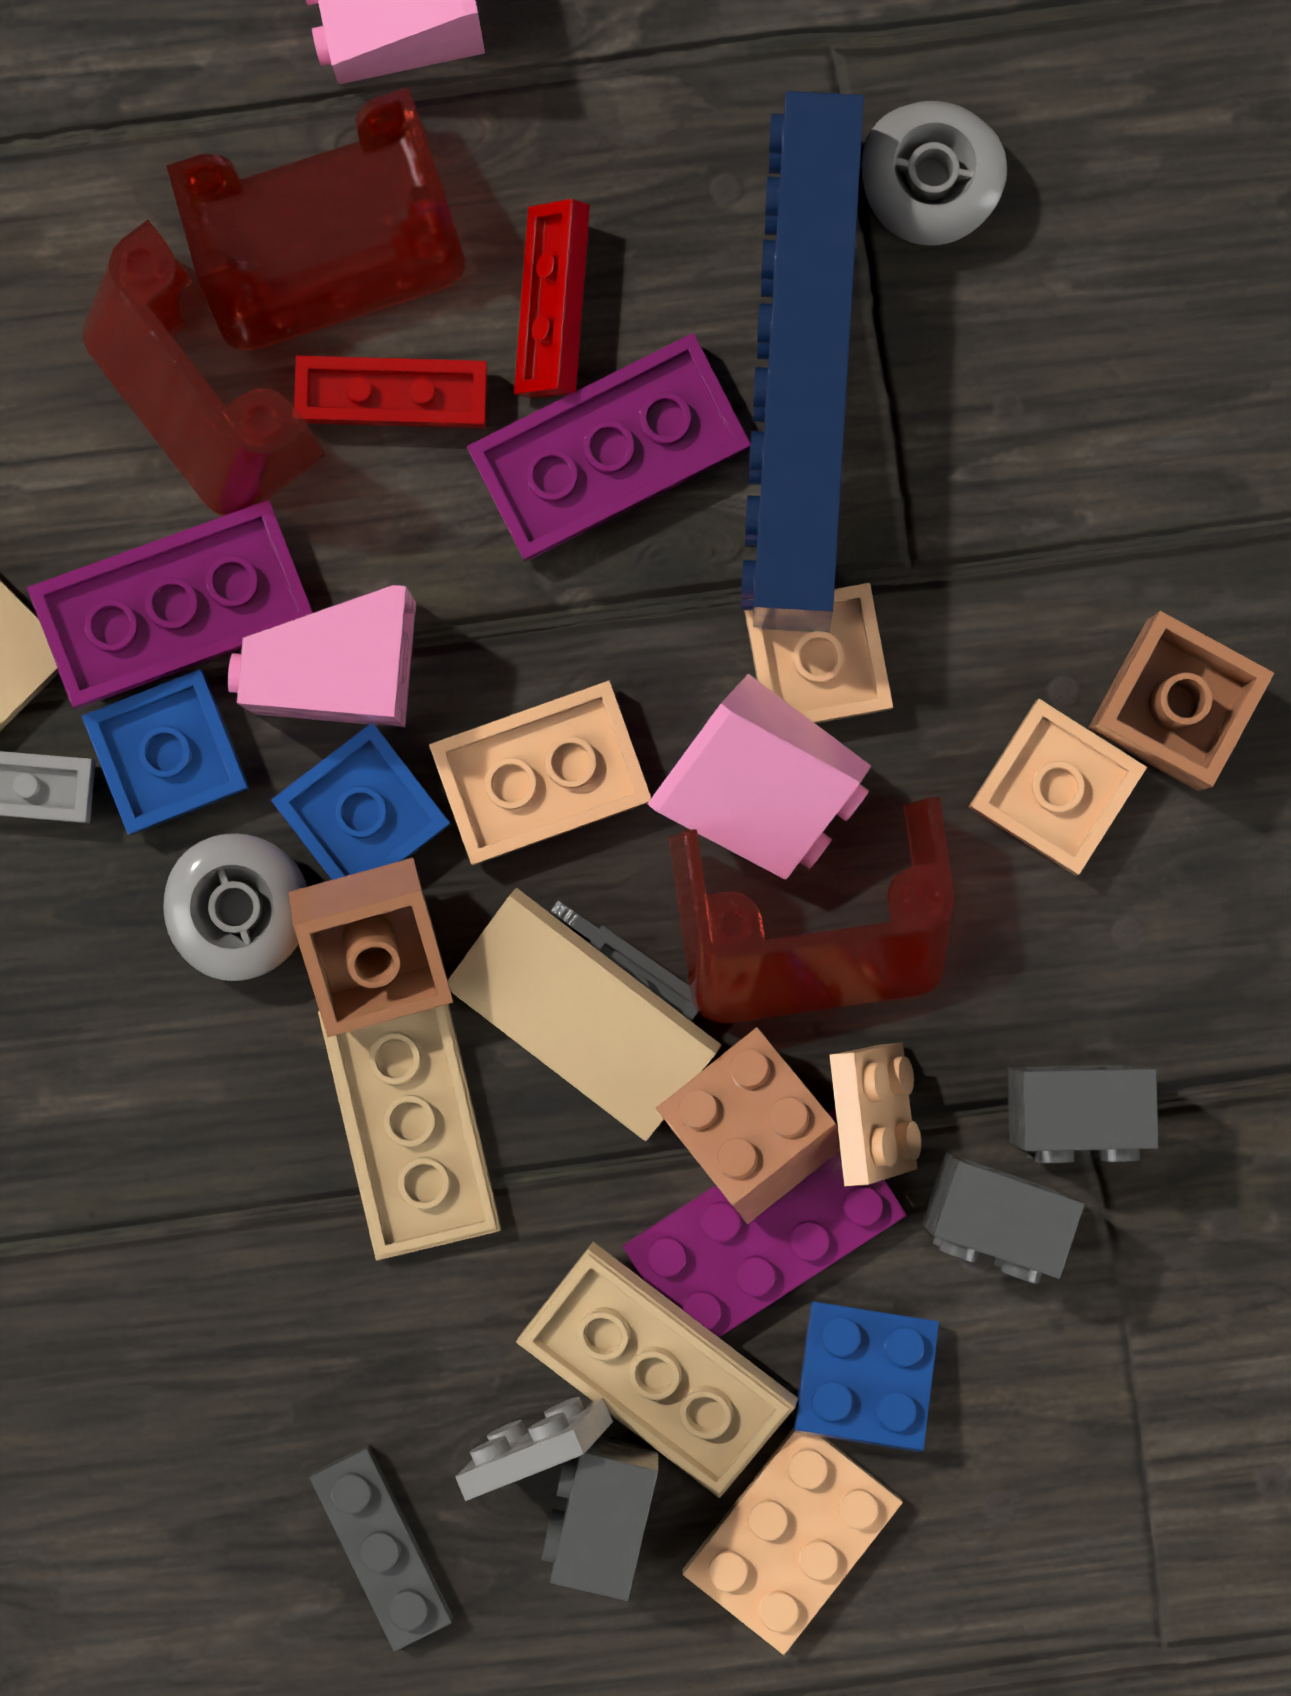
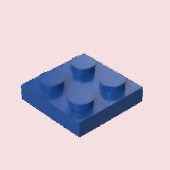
M201 669L82 715L128 835H135L250 789L205 672Z
M373 722L271 799L332 880L406 860L451 825Z
M812 1302L809 1310L793 1432L922 1452L924 1450L939 1321Z

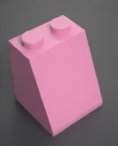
M306 0L308 6L319 3L323 26L312 28L320 66L332 64L339 85L485 54L475 0Z
M392 585L244 637L241 654L232 653L230 658L229 692L237 693V704L254 715L370 724L373 722L375 725L405 728L416 601L406 586Z
M747 674L719 705L647 805L669 819L786 880L799 863L810 870L832 841L830 837L823 833L835 815L847 821L866 797L869 790L860 783L871 765L750 674Z

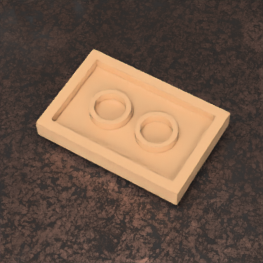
M610 681L429 744L471 865L482 863L645 805L651 800Z
M792 1429L682 1569L683 1575L780 1653L785 1655L903 1501L897 1494L825 1437L794 1433Z

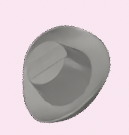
M943 101L916 102L899 107L883 116L870 131L861 157V178L864 192L878 220L894 235L920 245L947 244L959 240L974 231L988 218L996 207L1003 193L1007 176L1005 150L994 130L971 111L956 104Z
M239 833L221 834L207 838L189 848L177 860L168 877L163 904L168 934L180 955L192 967L207 976L226 981H242L259 977L278 967L298 946L299 943L293 927L288 892L305 888L307 884L302 872L292 858L267 840Z

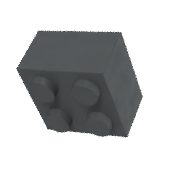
M1136 1064L1007 1067L1009 1143L1026 1151V1158H1035V1162L1068 1163L1075 1162L1074 1150H1090V1156L1100 1157V1161L1126 1162L1139 1161L1140 1149H1158L1157 1080L1155 1068Z
M945 1152L922 1225L935 1236L933 1244L939 1246L940 1251L974 1263L977 1262L981 1252L995 1257L993 1264L1002 1268V1272L1034 1284H1039L1042 1273L1060 1279L1085 1203L1065 1192Z
M601 1435L585 1454L563 1462L556 1496L568 1498L565 1511L552 1509L541 1559L542 1561L553 1563L550 1583L628 1601L658 1474V1451L655 1448Z

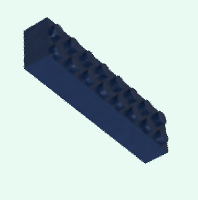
M786 91L784 114L771 113L769 174H780V177L767 176L765 235L777 237L776 240L763 239L761 297L773 298L772 304L759 303L757 359L769 360L768 368L755 367L753 422H765L764 432L751 431L749 484L761 485L760 496L747 495L745 547L757 548L756 560H743L741 610L753 611V627H761L767 630L830 632L834 604L864 95Z

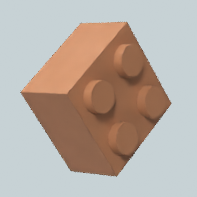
M1159 611L1145 622L1088 730L1197 791L1214 786L1271 681L1274 672L1166 613Z
M413 858L288 892L293 927L327 1037L453 1003L445 967Z
M757 1027L656 1107L659 1114L746 1224H749L840 1151L837 1124Z

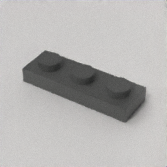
M370 1445L313 1472L309 1477L393 1651L395 1652L451 1624L453 1615Z

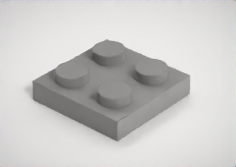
M580 1397L571 1398L544 1412L546 1418L529 1428H525L522 1420H517L490 1432L487 1435L489 1441L470 1451L473 1460L455 1476L465 1501L585 1454L613 1422L604 1399L601 1398L583 1406Z

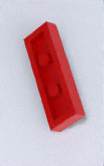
M571 198L528 207L514 394L534 399L576 393L590 204Z
M296 355L294 420L296 423L486 429L487 361Z

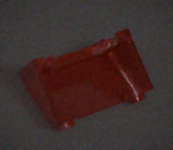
M409 87L378 96L367 102L359 110L355 118L358 142L244 179L239 178L235 166L229 159L217 154H199L166 165L197 279L223 339L229 346L238 350L261 349L443 290L461 278L465 270L464 254Z
M146 220L121 239L113 248L82 329L83 343L90 356L201 500L217 515L225 516L266 501L324 457L326 453L308 425L291 403L279 392L267 388L253 389L241 395L226 407L173 339L175 334L187 326L180 314L179 298L182 289L186 288L193 281L178 263L162 236L151 222Z

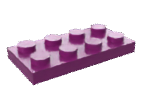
M693 332L576 391V393L570 394L468 445L467 449L523 561L527 562L750 450V442Z
M269 500L26 587L74 710L242 649L244 637L313 613Z
M833 1107L827 1113L837 1124L836 1107ZM839 1151L749 1224H746L715 1184L625 1242L622 1247L644 1281L717 1337H720L907 1216L885 1180L868 1185L844 1186L841 1151Z

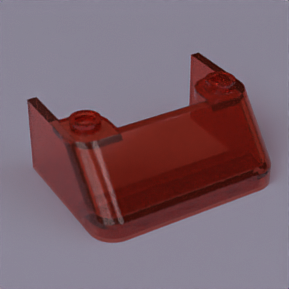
M940 796L904 805L912 867L899 872L889 886L887 902L890 922L765 940L760 910L749 897L731 891L706 894L697 829L685 830L670 836L669 844L689 986L693 1004L704 1018L716 1023H733L920 996L933 990L939 984L944 973L954 905V891Z

